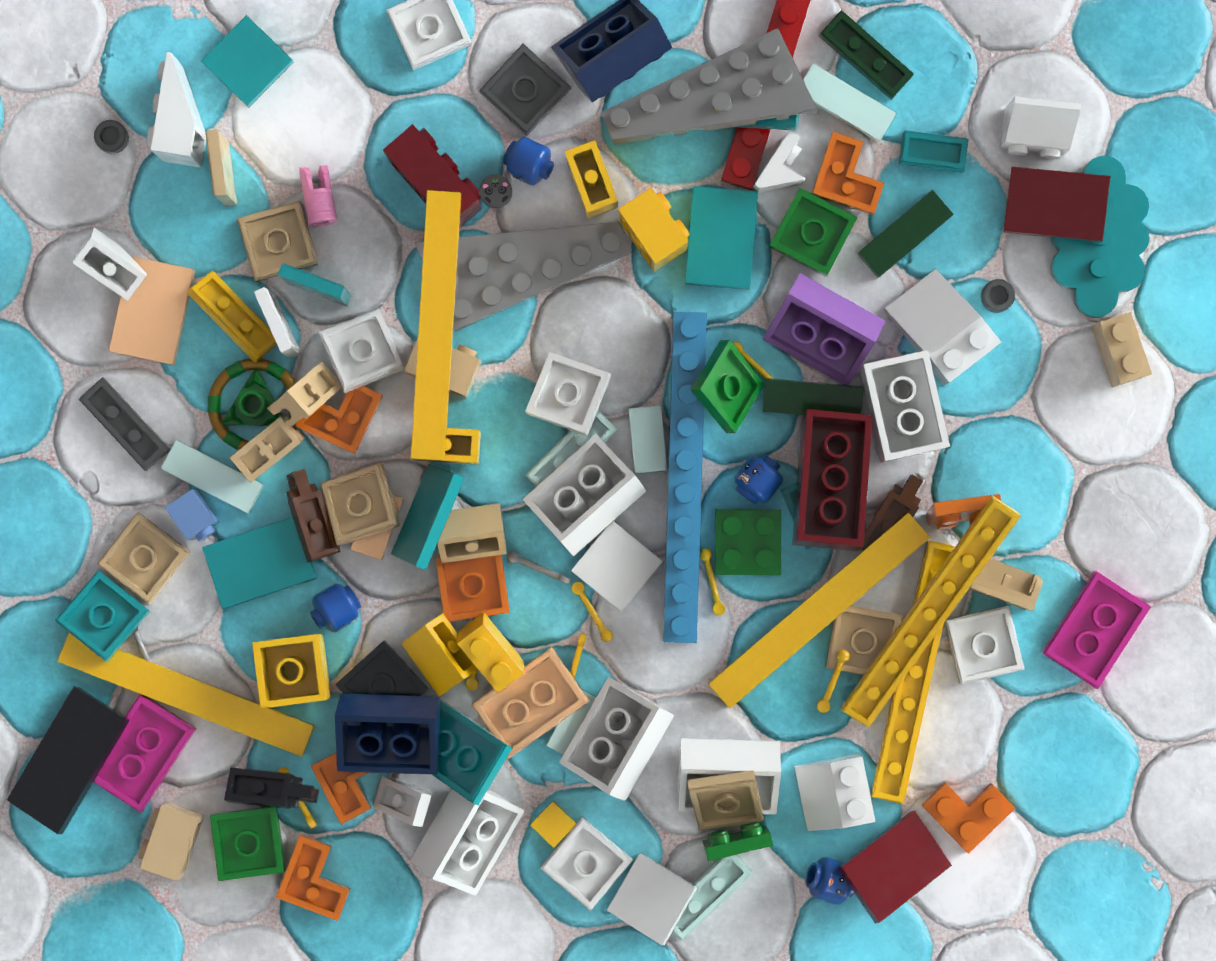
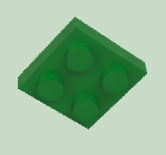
M799 188L769 247L827 277L857 217Z
M720 340L692 386L691 391L725 433H736L764 383L730 340Z
M715 509V575H781V510Z
M261 807L210 815L218 881L283 873L286 871L278 808Z
M759 822L744 824L740 826L741 831L731 834L727 830L709 833V839L702 840L708 862L774 846L771 832L766 825L761 826Z

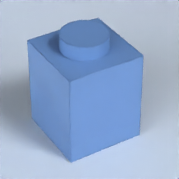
M195 489L189 490L165 507L186 540L193 541L196 538L199 542L205 540L215 532L213 526L219 523V520L200 492Z

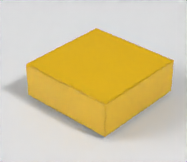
M553 800L530 826L554 848L577 823Z

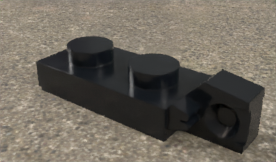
M231 767L224 800L229 803L290 809V807L298 808L299 801L317 803L319 789H315L314 786L302 785L303 779L290 773Z

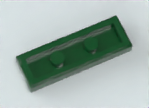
M842 10L819 34L823 41L890 100L897 95L914 75L912 71Z
M932 190L857 254L875 276L879 278L954 214Z
M765 378L762 411L803 415L807 409L861 414L864 387Z

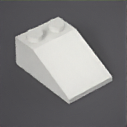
M937 269L884 308L917 352L928 350L933 373L943 386L950 383L1002 343L979 313Z

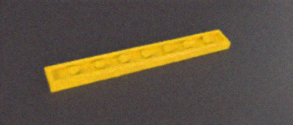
M427 190L411 458L445 460L461 209L460 192Z
M993 495L990 497L841 706L843 712L866 727H870L1021 517L1019 512Z
M909 512L906 513L708 683L729 709L732 708L930 538L929 535Z
M927 540L913 605L955 546ZM943 625L892 695L871 789V797L904 804Z
M68 633L57 661L301 757L304 755L315 727L311 723L272 708L260 709V704L145 660L121 649L108 662H105L70 633Z

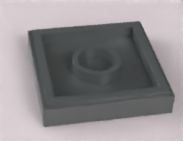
M523 43L479 92L528 136L571 90V86Z

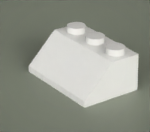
M928 350L860 366L859 371L869 415H873L872 428L880 463L950 447Z
M595 434L523 498V501L565 548L575 556L647 490L631 470Z
M608 677L559 763L605 793L626 801L675 715Z
M681 738L678 812H694L688 790V780L754 770L763 814L776 815L781 779L780 741Z
M451 789L410 861L432 879L476 896L525 810L491 789L487 790L479 806L471 803Z

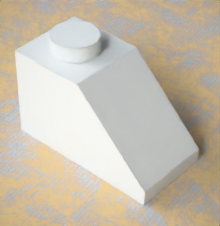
M96 228L92 229L75 252L72 262L127 301L147 276V273L122 246Z

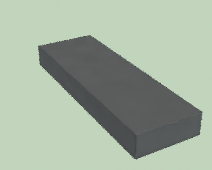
M104 377L79 398V401L144 471H148L170 450L167 444Z

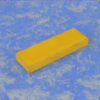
M213 270L188 290L187 294L254 363L258 362L277 346L271 329Z

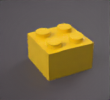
M650 187L618 209V220L652 271L656 272L686 252L688 236L690 234L680 219L674 221L669 211L671 206L663 193L660 191L656 194L652 187Z
M323 633L252 642L260 709L324 701L331 698Z

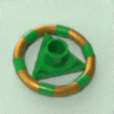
M251 358L239 360L226 367L211 386L207 408L210 423L220 439L236 450L243 447L249 440H244L232 431H229L225 424L269 426L280 416L284 417L282 412L273 415L267 409L275 402V399L258 370L265 371L280 380L287 391L297 382L287 369L273 361L260 359L254 363ZM253 370L222 420L220 409L221 394L224 387L231 379L246 371Z

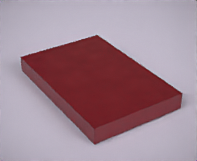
M1011 167L1003 232L1102 243L1111 176Z
M911 811L839 866L838 869L874 923H880L952 865L916 811Z

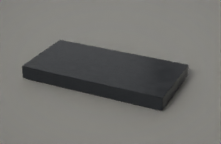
M74 686L8 796L7 801L56 834H63L130 720L80 687Z

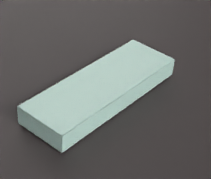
M812 64L803 79L816 106L878 143L897 114L815 64Z
M598 410L588 436L570 430L525 476L537 487L595 434L605 443L618 429Z
M175 440L161 467L162 470L250 514L264 487V484L256 480L250 483L241 472L178 440Z
M737 855L715 861L692 884L697 887V890L672 932L683 941L753 874V871Z

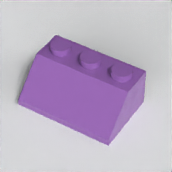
M800 273L764 335L763 340L843 385H849L875 344L885 320Z

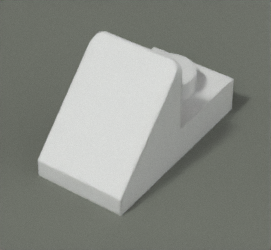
M789 130L754 184L753 191L763 193L803 184L805 178L784 165L785 163L792 165L801 151V148L797 146L801 138L799 135Z
M381 776L372 808L412 826L423 827L432 795L427 788Z

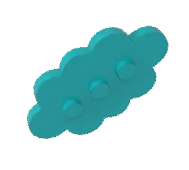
M1107 155L1092 159L1082 172L1085 174L1111 176L1103 242L1051 238L1053 246L1058 251L1052 259L1050 266L1051 275L1060 286L1074 289L1076 307L1083 315L1091 318H1100L1112 312L1117 305L1119 293L1129 292L1138 287L1143 281L1145 265L1139 255L1145 251L1150 241L1149 232L1142 223L1149 210L1148 198L1139 187L1126 184L1125 169L1121 162Z

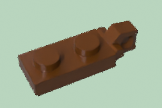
M305 469L286 475L290 491L286 492L287 501L307 563L340 553L341 549L339 545H336L322 491L318 490L315 484L310 485Z
M912 474L902 488L895 484L866 529L864 546L861 550L867 548L906 513L909 512L914 517L921 501L915 494L923 480Z

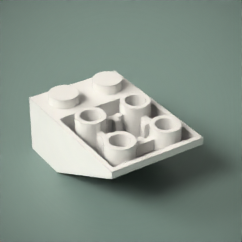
M166 52L165 61H161L158 68V80L162 82L160 94L156 93L153 99V113H156L155 125L149 127L147 144L151 146L150 150L163 162L202 168L206 132L184 67L172 53Z

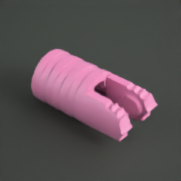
M319 166L318 178L320 188L313 189L309 168L300 167L299 175L308 226L321 227L336 223L337 216L328 166Z

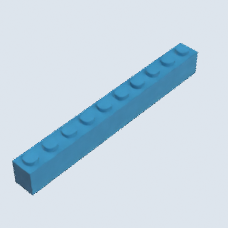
M703 312L673 313L663 642L697 643L704 405L691 391V388L703 370L706 360L707 313Z

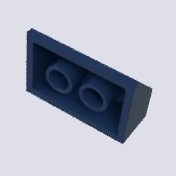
M618 0L551 46L553 52L578 88L592 103L598 98L606 96L614 87L632 78L639 70L649 63L660 59L664 53L673 48L658 18L639 0Z
M340 693L335 712L337 771L437 775L440 697Z

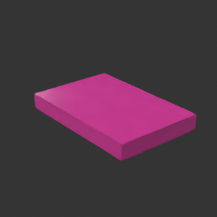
M1093 571L1041 653L1095 689H1099L1151 606L1099 572Z
M139 694L125 716L130 720L98 773L94 783L141 813L196 731V728L149 697Z

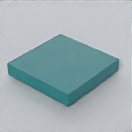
M247 15L201 60L248 108L294 63L293 59Z
M285 263L281 265L278 276L287 284L348 306L351 295L343 285Z
M98 570L55 621L105 662H108L150 611Z

